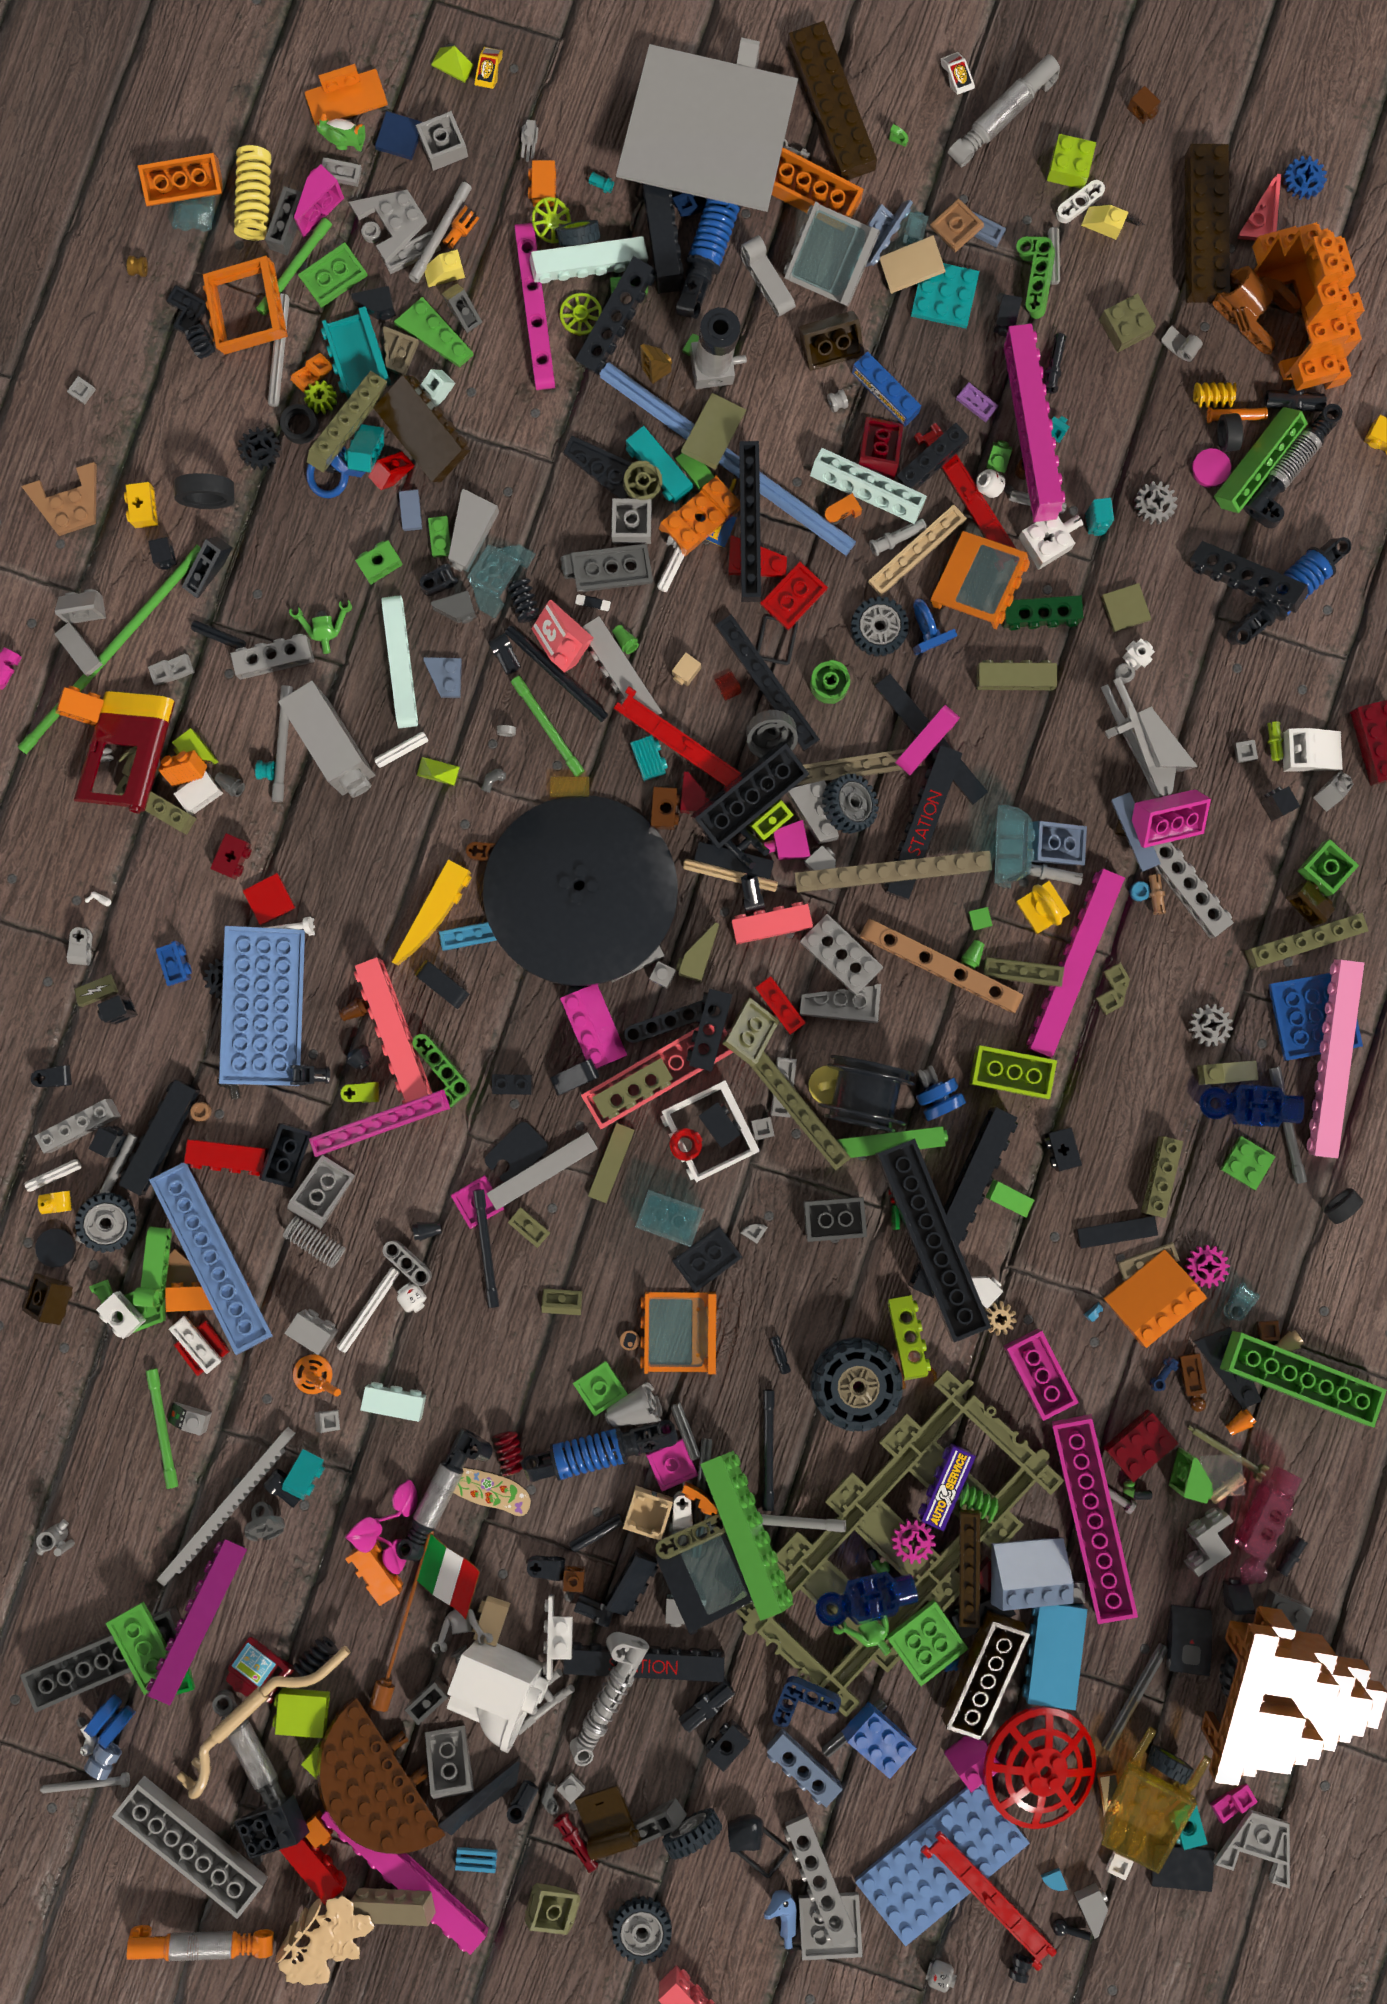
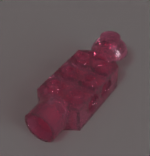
M1275 1466L1270 1479L1260 1484L1235 1537V1544L1251 1555L1250 1558L1244 1561L1240 1570L1241 1582L1244 1585L1262 1584L1268 1572L1267 1567L1264 1565L1270 1553L1272 1554L1275 1551L1277 1538L1284 1532V1523L1287 1517L1291 1516L1294 1509V1496L1302 1478L1278 1466Z

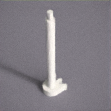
M304 917L303 922L263 927L304 929L309 936L315 935L313 930L315 928L313 925L314 918Z

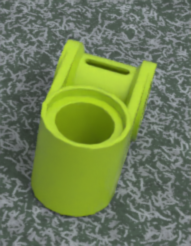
M379 1082L345 1085L341 1090V1097L346 1102H380ZM350 1088L352 1091H355L352 1099H350V1096H346V1092L350 1091Z

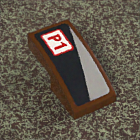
M1117 1771L1097 1773L1103 1816L1123 1814Z

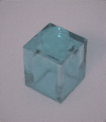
M910 212L903 238L904 243L913 244L923 240L929 216H925L921 212Z

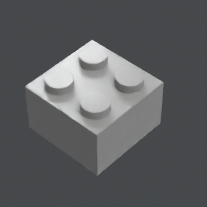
M452 111L416 125L419 138L433 171L468 157L465 142Z
M612 499L613 544H651V499Z
M305 1309L297 1313L284 1334L319 1355L327 1349L338 1330L334 1328L336 1325L331 1321L320 1319L317 1312Z

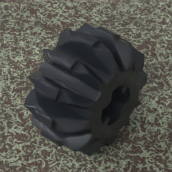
M202 324L193 325L185 331L188 344L198 358H207L215 352L212 338Z

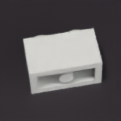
M206 771L202 779L199 778L188 784H182L177 788V792L174 793L180 804L190 815H194L223 794L212 776Z

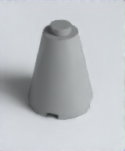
M648 1382L644 1383L608 1407L607 1413H605L607 1423L613 1427L661 1421L659 1417L662 1416V1408L658 1396H653L651 1392L654 1390L653 1386Z

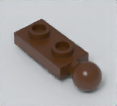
M1200 1354L1179 1356L1185 1395L1193 1397L1190 1400L1191 1409L1195 1412H1201L1205 1409L1206 1402L1200 1394H1205L1207 1391Z

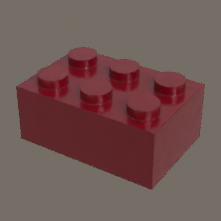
M1147 1409L1102 1448L1132 1482H1135L1179 1443L1153 1412Z

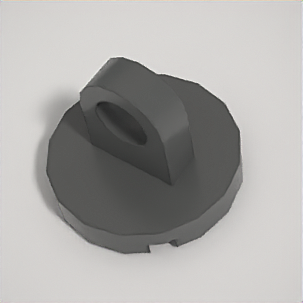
M258 1502L251 1512L252 1521L244 1527L245 1537L248 1540L258 1541V1538L270 1540L282 1534L285 1523L282 1517L274 1516L272 1506L266 1502ZM265 1508V1513L259 1517L261 1509Z

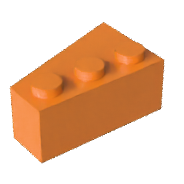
M376 1541L371 1551L364 1553L354 1548L345 1560L348 1564L352 1562L358 1569L355 1572L358 1578L363 1577L367 1584V1590L378 1605L381 1606L401 1593L403 1582L398 1575L395 1576L385 1567L383 1554L381 1553L382 1547Z

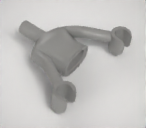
M454 1609L446 1616L439 1639L432 1645V1651L439 1653L440 1645L441 1652H446L447 1644L444 1640L450 1623L452 1634L471 1632L473 1627L478 1635L477 1641L479 1644H485V1637L487 1643H491L493 1636L481 1630L472 1609H469L466 1620Z

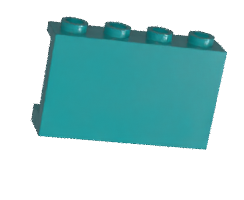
M366 306L359 308L360 314L332 323H327L326 320L322 321L324 327L321 328L324 340L328 339L329 345L326 347L330 358L334 357L335 360L332 366L335 374L339 375L341 379L338 385L341 393L345 392L348 399L370 371L386 380V387L391 385Z

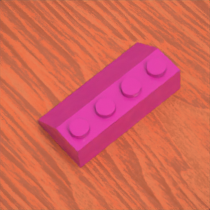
M1194 789L1135 803L1132 823L1141 847L1146 848L1204 834L1211 798Z
M598 984L560 998L586 1061L592 1059L595 1067L598 1068L627 1056Z

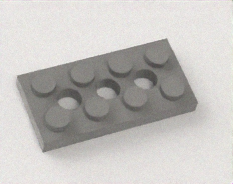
M828 914L800 940V943L855 996L883 969V966ZM827 936L831 937L833 944L825 946L822 943V939ZM844 950L847 953V957L840 960L836 957V952ZM853 963H858L861 966V971L853 973L850 970V966Z

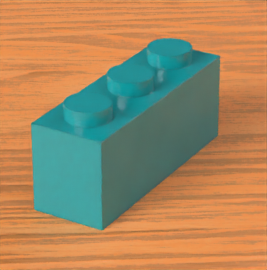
M361 424L359 430L355 432L354 439L350 441L349 449L345 451V461H348V469L365 472L372 471L384 447L383 427Z

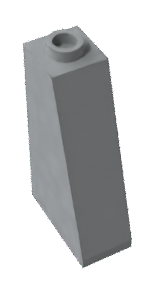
M465 489L461 492L448 557L452 564L451 567L460 572L462 570L469 571L499 514L497 505Z

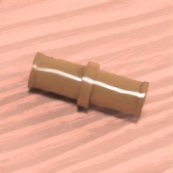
M1156 874L1148 876L1151 891L1149 898H1152L1153 915H1157V913L1158 915L1165 914L1163 898L1165 891L1162 890L1161 874H1157V876Z

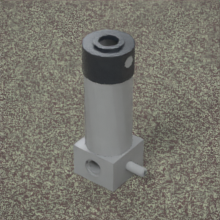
M717 307L709 310L701 321L698 342H691L690 359L695 389L732 385L735 378L734 365L747 362L745 355L733 357L740 335V322L738 317L729 309Z

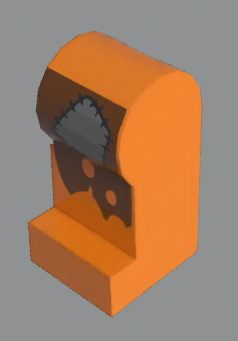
M853 493L829 506L825 511L824 518L834 526H837L842 519L851 514L854 518L860 516L862 508Z

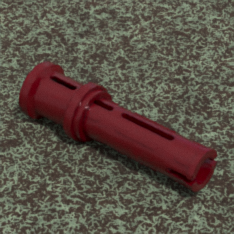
M564 1812L552 1824L563 1835V1841L571 1845L587 1869V1872L591 1873L599 1864L596 1860L592 1861L590 1859L587 1847L578 1835V1828L573 1826L568 1818L569 1814Z

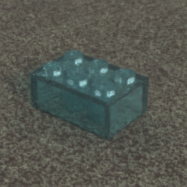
M648 1189L635 1227L691 1247L704 1208Z

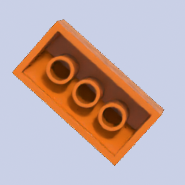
M214 153L138 165L147 207L222 194V175L219 160Z

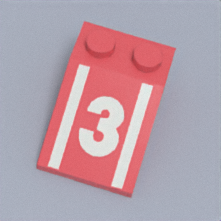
M552 600L548 601L531 628L549 659L564 673L577 665L594 639Z

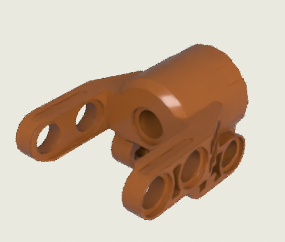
M1250 266L1234 269L1230 273V285L1235 290L1230 293L1223 291V293L1217 294L1212 304L1227 321L1232 324H1238L1240 332L1260 352L1271 354L1276 346L1275 340L1261 327L1257 319L1267 310L1272 300L1283 311L1289 313H1297L1301 302L1281 281L1267 277L1260 278Z

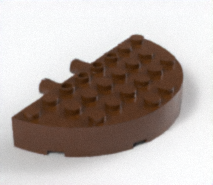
M353 1697L337 1712L326 1730L320 1745L317 1759V1780L323 1806L336 1827L364 1848L386 1854H402L428 1847L445 1836V1833L438 1827V1822L416 1790V1786L429 1776V1771H427L426 1766L423 1764L410 1776L406 1775L394 1756V1751L409 1741L405 1737L404 1732L401 1730L388 1742L384 1741L358 1699Z

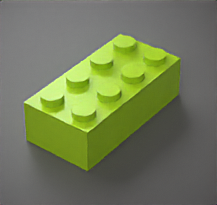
M979 1045L975 1049L969 1085L1041 1099H1050L1057 1060Z

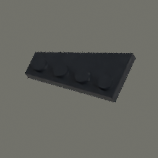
M571 435L563 452L564 456L616 497L628 499L629 496L624 489L623 478L626 470L633 463Z
M1226 1327L1194 1340L1193 1343L1201 1351L1207 1362L1210 1363L1215 1373L1224 1382L1241 1408L1244 1409L1261 1402L1253 1381L1220 1369L1232 1334L1231 1327Z

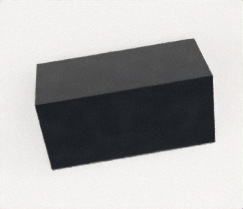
M278 1123L259 1180L293 1188L312 1132L287 1123Z

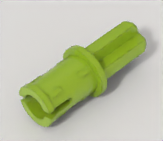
M1276 721L1272 722V724H1267L1269 740L1267 742L1270 744L1272 761H1280L1284 758L1282 749L1284 739L1281 738L1280 722Z

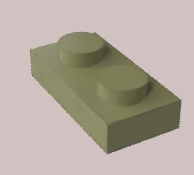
M522 1207L508 1222L537 1248L551 1233Z

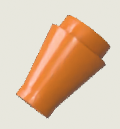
M1245 1409L1244 1411L1241 1410L1226 1425V1428L1233 1436L1236 1433L1253 1427V1424L1257 1421L1249 1410Z

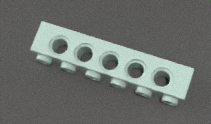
M824 448L820 450L815 459L810 475L848 494L853 493L855 497L915 524L927 498L926 495Z

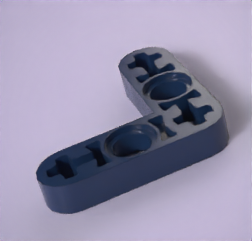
M790 1676L786 1680L772 1719L778 1727H787L790 1724L798 1700L827 1713L834 1714L840 1708L841 1698L838 1694L797 1676ZM808 1692H814L818 1697L812 1698L808 1695ZM783 1699H790L793 1704L788 1705L784 1703ZM782 1711L786 1712L784 1718L780 1717Z

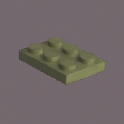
M748 998L744 1002L722 1044L753 1067L758 1063L779 1020L754 1000Z

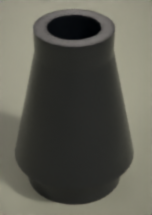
M417 1222V1224L412 1225L414 1240L422 1241L437 1234H442L440 1222Z

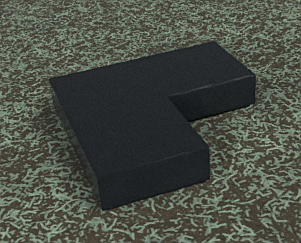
M177 285L174 286L166 300L169 305L181 311L173 327L185 334L189 327L199 324L208 310L205 300Z

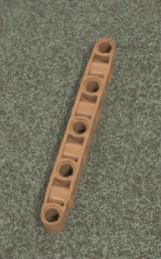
M867 919L859 936L885 951L1011 1013H1016L1024 996L874 920ZM886 935L893 937L894 943L892 945H887L884 942ZM921 952L926 953L929 957L925 963L919 959ZM955 970H961L963 972L964 976L962 980H958L955 978ZM991 987L997 988V997L990 995L989 990Z

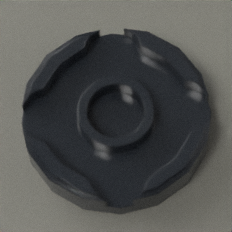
M52 1228L43 1232L38 1237L35 1252L39 1261L51 1268L62 1267L74 1258L76 1241L67 1230Z

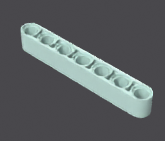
M401 595L382 598V609L398 728L418 726L403 599Z

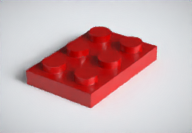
M799 562L760 605L789 631L828 590V587Z

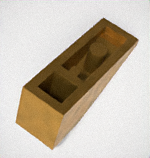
M647 344L640 346L642 370L651 383L654 384L671 372L672 360L660 348Z

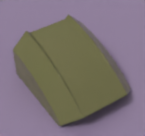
M536 1883L532 1886L529 1902L525 1910V1923L530 1931L567 1935L575 1921L580 1904V1895L556 1886Z

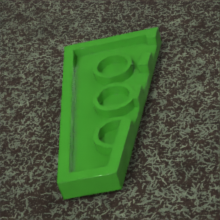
M423 297L394 321L397 327L404 329L409 335L414 338L416 337L459 368L474 355L470 348Z

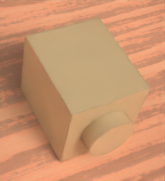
M685 653L672 670L674 681L680 685L685 684L688 686L700 671L701 663Z

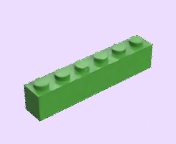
M1286 407L1280 410L1214 497L1221 509L1239 513L1308 425L1302 411Z

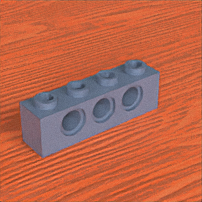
M783 1728L766 1745L767 1757L775 1764L778 1762L782 1766V1771L788 1777L793 1776L797 1780V1785L803 1791L808 1790L812 1794V1799L818 1805L822 1803L827 1808L843 1790L841 1782ZM791 1752L793 1756L786 1759L783 1757V1754ZM806 1766L808 1769L802 1773L798 1771V1768ZM815 1780H821L823 1782L820 1786H814L812 1784Z

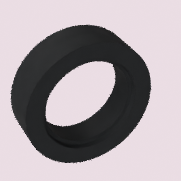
M193 473L181 475L174 480V498L181 505L198 509L229 507L235 502L234 482L229 478L215 474Z

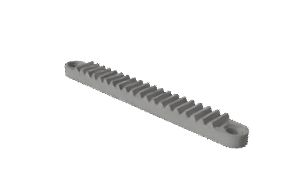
M287 1427L158 1577L157 1581L165 1587L176 1573L180 1574L187 1568L212 1536L223 1526V1523L228 1520V1517L233 1514V1511L239 1507L238 1505L244 1501L259 1481L264 1478L265 1474L270 1471V1468L285 1453L284 1447L296 1434L293 1430Z

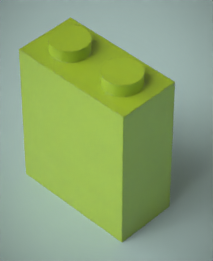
M282 1688L279 1694H276L274 1706L277 1707V1715H274L273 1727H276L275 1735L323 1738L328 1724L330 1691Z

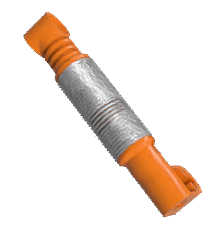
M138 1925L131 1929L127 1944V1960L165 1959V1961H192L193 1958L194 1961L197 1960V1957L198 1961L206 1959L220 1960L234 1959L240 1953H242V1956L247 1953V1956L252 1953L255 1958H268L273 1954L274 1932L262 1929L255 1931L253 1936H251V1933H248V1936H246V1933H243V1936H241V1933L236 1931L168 1933L166 1936L151 1937L152 1928L150 1926Z

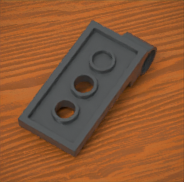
M647 544L573 552L560 558L563 577L566 579L575 578L577 592L653 583ZM633 562L636 565V569L628 570L625 564ZM614 564L617 567V571L611 573L607 570L606 566Z

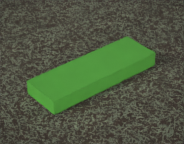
M994 1179L985 1197L1023 1217H1027L1034 1202V1199Z

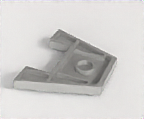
M408 190L349 202L358 220L376 212L389 232L391 238L376 245L386 265L427 224L426 218Z
M1249 1809L1213 1860V1863L1234 1871L1239 1852L1272 1861L1274 1863L1268 1880L1273 1884L1290 1889V1824L1287 1821Z

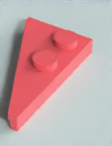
M1277 174L1273 178L1237 239L1256 241L1260 235L1277 231L1281 174Z

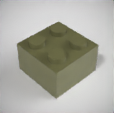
M1138 293L1104 310L1099 319L1117 353L1151 336L1156 328Z

